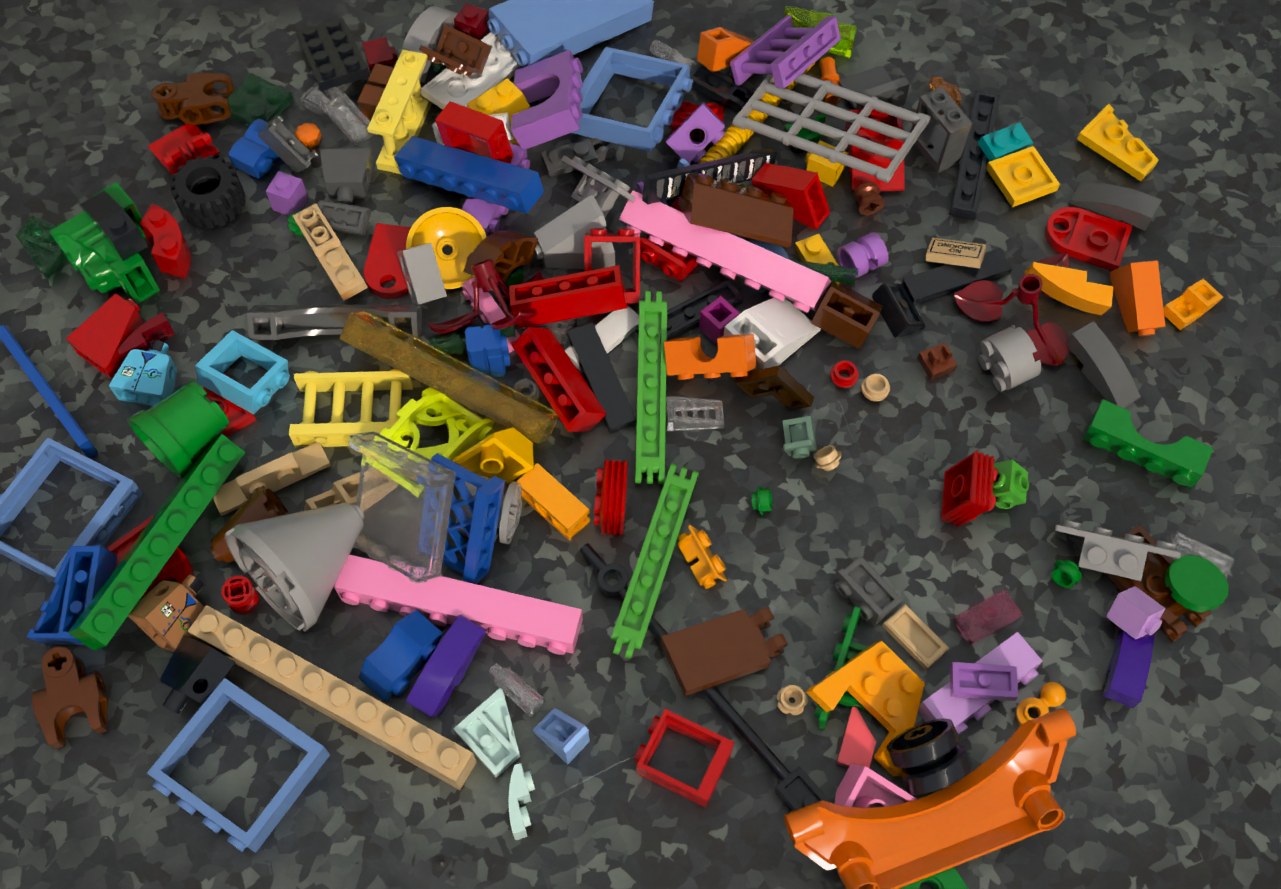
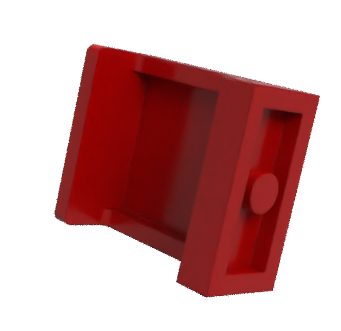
M677 198L671 207L682 212L678 205L679 198ZM643 237L640 240L641 258L646 263L654 264L663 270L667 276L683 282L698 265L695 262L696 257L687 254L686 258L671 251L672 246L664 243L660 247Z

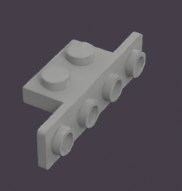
M563 156L561 159L584 174L571 197L580 202L593 195L604 217L613 208L619 195L632 202L635 200L636 197L628 192L630 187L620 180L613 178L603 171L601 172L589 163L587 164L576 156L573 159Z
M1064 520L1063 525H1055V531L1085 537L1078 567L1141 581L1148 551L1175 558H1180L1181 551L1175 550L1176 544L1157 540L1156 545L1143 543L1144 537L1125 533V538L1112 536L1113 530L1094 526V531L1081 529L1082 523Z

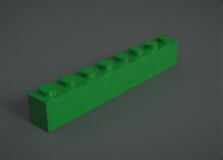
M221 434L201 452L192 467L187 471L68 633L94 651L107 646L245 454L244 450Z

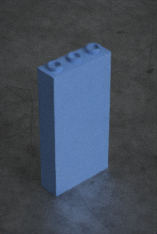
M507 0L489 8V20L487 23L490 32L501 40L504 48L514 55L517 63L520 66L526 67L567 50H571L573 55L652 21L654 1Z

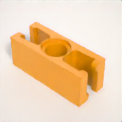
M538 463L516 481L521 484V497L569 541L590 522V518L587 516L590 510Z

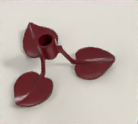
M1067 253L1049 256L1036 262L1070 268ZM1024 275L1020 279L1018 288H1013L1012 292L1003 300L1002 289L996 283L987 280L976 281L954 293V300L959 309L967 317L977 322H992L999 319L1002 314L1001 305H1006L1015 296H1017L1021 303L1025 305L1031 304L1035 329L1028 330L1026 333L1037 350L1032 353L1035 362L1040 360L1043 364L1058 366L1066 359L1068 338L1063 328L1055 322H1047L1041 327L1039 325L1038 299L1040 292L1046 297H1052L1041 291L1043 284L1037 275Z
M487 259L471 266L476 280L471 282L474 288V310L471 313L443 323L435 324L428 322V325L434 332L447 333L473 322L479 316V288H482L483 292L493 290L506 315L505 318L491 324L494 330L511 327L520 321L536 316L538 313L536 309L532 308L524 309L515 314L510 313L503 299L510 297L509 289L501 280L492 259ZM540 270L527 282L543 280ZM499 286L504 291L503 294L500 293L498 289Z

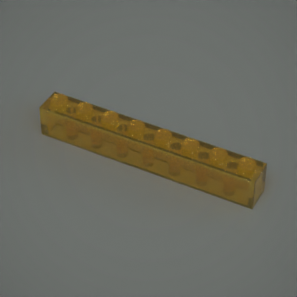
M365 311L349 314L339 338L342 341L507 428L514 427L526 438L537 444H541L549 439L559 418L554 410Z

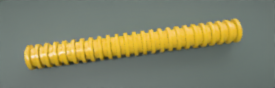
M815 62L809 68H807L803 72V74H806L807 71H809L810 68L815 64ZM792 81L785 88L792 90L797 82ZM765 93L760 101L777 107L783 99ZM752 110L747 118L763 123L769 115ZM731 124L726 132H724L725 134L722 138L712 145L703 158L698 161V164L734 156L754 132L748 129H740Z

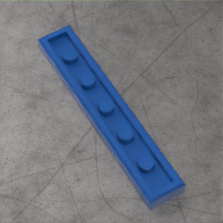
M0 326V339L79 448L88 458L97 455V449L6 326Z

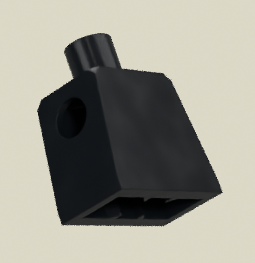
M183 635L161 676L160 682L173 688L162 706L180 714L189 698L203 704L233 667L235 661L217 650Z

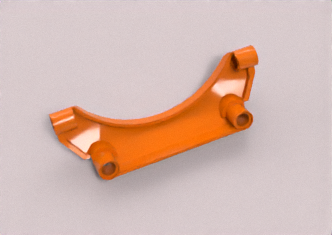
M1064 708L1023 723L1008 741L977 769L942 790L910 802L886 807L857 808L837 805L822 800L785 814L783 817L790 839L796 849L825 870L837 868L838 875L846 889H899L1040 832L1052 830L1061 824L1065 813L1051 795L1050 784L1057 779L1067 739L1076 736L1074 721Z

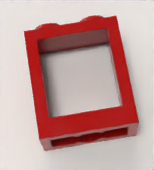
M449 101L435 119L444 145L511 164L514 156L503 120Z
M605 228L590 229V233H585L584 272L592 270V242H633V288H625L627 303H639L640 233H635V229L629 228L618 229V233H607Z
M664 709L661 717L655 716L648 729L651 737L647 745L641 744L633 760L638 763L636 774L706 808L733 751L735 742ZM667 728L716 751L698 790L649 766Z

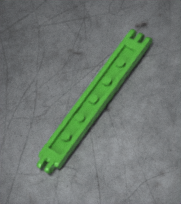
M645 290V300H639L635 483H641L642 473H647V484H653V473H658V484H664L666 359L664 341H667V301H662V291H656V300L651 301V291Z
M673 463L670 465L611 640L616 642L613 653L619 655L622 644L627 645L625 657L630 659L634 648L641 650L699 472L693 470L690 479H687L685 476L688 468L682 467L680 475H675L677 465Z

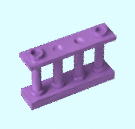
M786 15L730 61L735 84L741 85L753 74L773 75L776 88L788 86L841 40L836 16H827L814 28L794 27L792 16Z

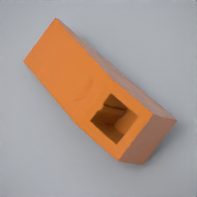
M722 27L701 32L697 61L711 71H719L731 66L730 61L755 42V40Z

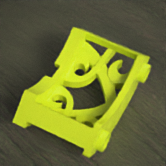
M442 385L431 386L422 391L421 396L423 397L418 401L411 399L396 413V417L399 418L397 422L390 427V430L386 427L383 428L363 458L364 461L378 467L416 493L420 498L427 497L430 472L421 484L417 483L406 475L411 462H416L415 472L418 477L421 469L427 468L430 471L431 459L435 454L438 453L452 460L493 433L492 426L495 423V420L492 418L482 419L447 396L450 390ZM418 423L426 426L446 424L449 433L448 443L418 448L420 433L416 425ZM405 436H411L413 438V443L410 448H408L409 440H402ZM387 460L404 462L402 472L389 464ZM441 468L440 471L445 477V475L448 472L445 469Z

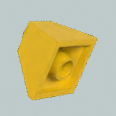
M512 427L491 434L451 461L480 476H486L490 479L493 476H497L507 481L508 484L534 468L533 442Z

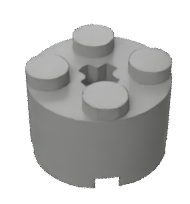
M1012 325L980 342L982 354L978 356V361L983 370L989 369L994 376L993 383L999 392L1014 388L1040 375L1041 362L1040 360L1035 362L1032 354L1037 351L1029 335L1021 327L1015 328V325Z

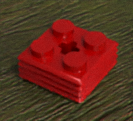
M977 450L945 471L941 513L942 522L947 521V524L952 523L953 526L957 524V527H960L968 521L975 520L982 513L993 509L996 502V496L993 494V483L997 477V469L994 467V456L989 458V454L984 456L983 452L979 454Z
M606 459L604 461V468L597 469L594 525L600 526V533L602 535L605 533L608 536L611 533L613 536L616 534L619 536L623 535L628 462L626 460L621 462L619 459L616 462L614 459L611 461Z

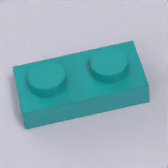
M1019 122L982 136L977 143L988 160L993 161L1029 148L1033 141Z

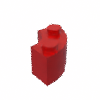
M151 204L139 224L148 242L153 245L151 254L161 272L185 279L191 263V254L187 241L175 218L165 209Z

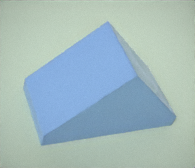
M553 708L532 730L567 765L590 742L588 728L556 708Z

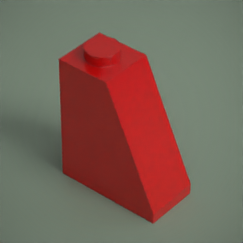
M764 163L751 180L753 186L761 189L762 193L771 195L772 192H777L786 196V200L793 207V219L811 229L817 230L830 213L817 172Z
M115 293L73 331L66 340L76 354L112 380L124 362L117 350L128 336L144 323L138 313L140 308L130 298L124 300Z

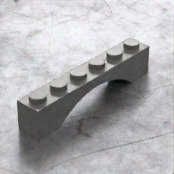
M255 305L246 312L250 340H280L302 336L336 334L372 336L389 340H418L423 332L421 305Z

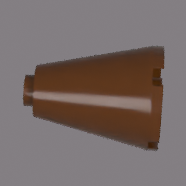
M265 486L260 487L211 539L213 545L210 547L211 553L219 562L223 560L226 563L234 562L235 559L225 541V533L239 524L286 515L288 512L287 508L269 488L265 489Z

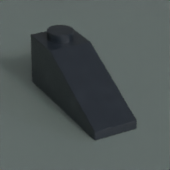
M105 190L80 204L123 261L148 247L132 219Z

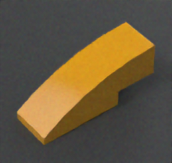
M1033 262L1024 271V275L1034 274L1040 277L1043 284L1041 291L1070 307L1097 315H1102L1112 307L1113 286L1086 282L1087 271Z

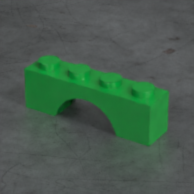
M1102 399L1095 410L1083 437L1084 440L1097 448H1104L1117 454L1124 460L1133 461L1144 466L1150 472L1162 474L1173 479L1179 485L1191 488L1203 476L1213 451V447L1188 436H1184L1178 442L1166 445L1148 441L1134 428L1129 410Z

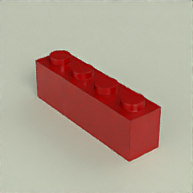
M619 265L509 286L510 307L513 314L530 308L536 309L538 313L528 320L517 323L518 329L627 309L625 287Z
M529 326L512 345L566 429L569 432H590L607 413L550 329Z

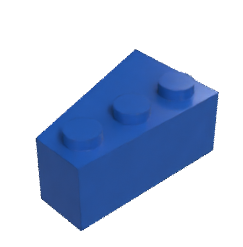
M71 546L53 581L56 585L48 602H43L40 608L43 612L35 628L30 629L26 638L45 645H85L68 632L115 570L117 554L102 546Z

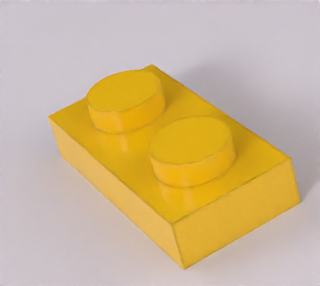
M820 234L795 242L794 249L805 267L829 277L830 285L834 281L839 282L843 280L844 273Z

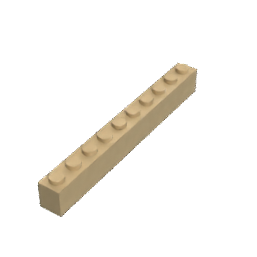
M207 605L188 630L196 641L232 659L239 667L458 790L462 788L477 763L473 752Z

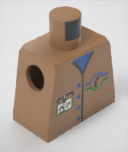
M188 575L182 584L165 580L161 581L135 605L128 617L162 650L174 652L183 635L192 638L188 630L205 608L195 598L204 584L193 575Z

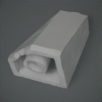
M588 196L534 232V237L538 238L534 255L537 260H542L545 268L584 269L585 233H590L592 228H605L607 226L604 215L594 196ZM592 242V269L615 266V250L612 242Z

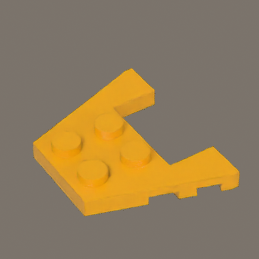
M878 641L847 661V664L827 675L821 682L808 688L806 693L828 712L835 708L847 690L889 731L873 758L893 777L899 776L902 768L894 766L887 751V746L900 733L914 727L925 683L883 641Z

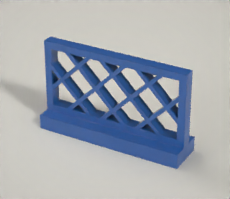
M438 453L435 454L431 459L420 550L463 574L462 581L478 584L490 571L505 481L497 476H493L488 481ZM441 468L448 472L452 479L451 481L447 482L440 471ZM465 481L477 487L476 495H471L464 483ZM455 485L463 499L457 500L450 487ZM439 490L442 491L449 504H442L437 495ZM466 504L472 513L471 519L467 518L461 505ZM447 510H453L459 520L458 523L454 524ZM438 513L445 527H439L434 514ZM463 527L469 541L465 542L458 531L459 528ZM449 532L456 545L450 546L443 533ZM435 536L442 549L431 544V537ZM454 551H460L465 559V563L457 558Z

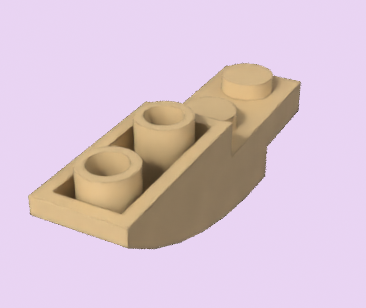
M316 203L293 215L295 222L343 301L368 288Z

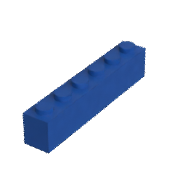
M414 136L394 156L400 173L408 179H415L428 185L438 186L448 191L461 193L467 197H474L490 204H497L526 214L544 193L539 174L536 171Z

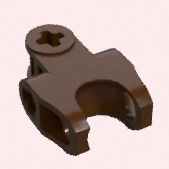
M192 73L185 77L184 82L161 83L151 91L152 98L158 105V113L164 119L180 118L189 125H198L225 120L231 115L228 99L224 97H229L234 93V85L231 77L225 74ZM215 82H223L227 85V88L217 89L213 87V84ZM210 106H221L224 108V111H213Z
M59 646L48 650L41 661L46 688L31 694L34 715L40 724L48 745L54 749L65 745L64 727L71 716L80 712L86 713L92 730L97 731L98 734L107 731L108 697L100 673L93 671L85 674L82 660L65 647Z

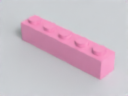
M475 277L462 283V295L465 300L471 302L470 305L473 310L474 288L471 282L476 281ZM479 288V318L483 325H491L506 316L490 293L483 292L482 288ZM513 326L500 329V334H506L508 349L509 353L515 350L512 345L520 335Z

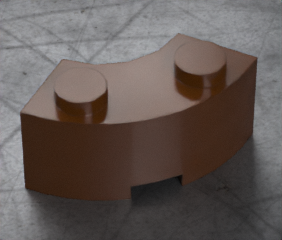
M506 229L494 232L482 240L474 251L468 255L463 272L474 276L471 269L472 265L492 259L496 271L505 284L508 276L515 268L521 265H530L538 238L515 230Z

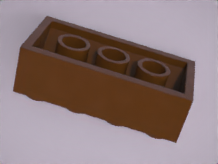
M698 173L697 176L687 175L678 205L690 224L788 248L791 246L793 207L786 200V196L777 192H772L771 195L762 193L761 189L754 186H747V189L738 187L737 183L723 179L722 182L715 181L711 176L703 173Z

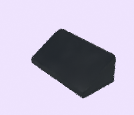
M882 283L872 294L874 302L883 306L880 313L895 338L908 335L926 327L902 284Z

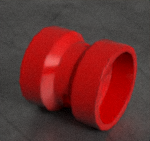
M234 576L225 581L222 586V597L234 613L246 615L257 608L260 597L248 578Z

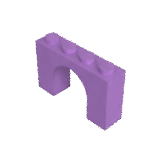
M571 50L515 70L514 85L524 94L528 103L551 96L537 106L512 115L511 132L522 150L580 129V118L582 117L580 103L583 102L580 88L583 87L581 79L583 68L579 58H574Z

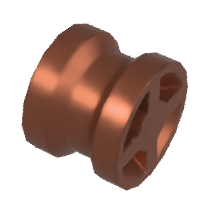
M868 182L854 190L853 195L855 200L859 202L858 209L860 214L872 215L884 207L885 203L882 196L879 195L880 189L878 184Z

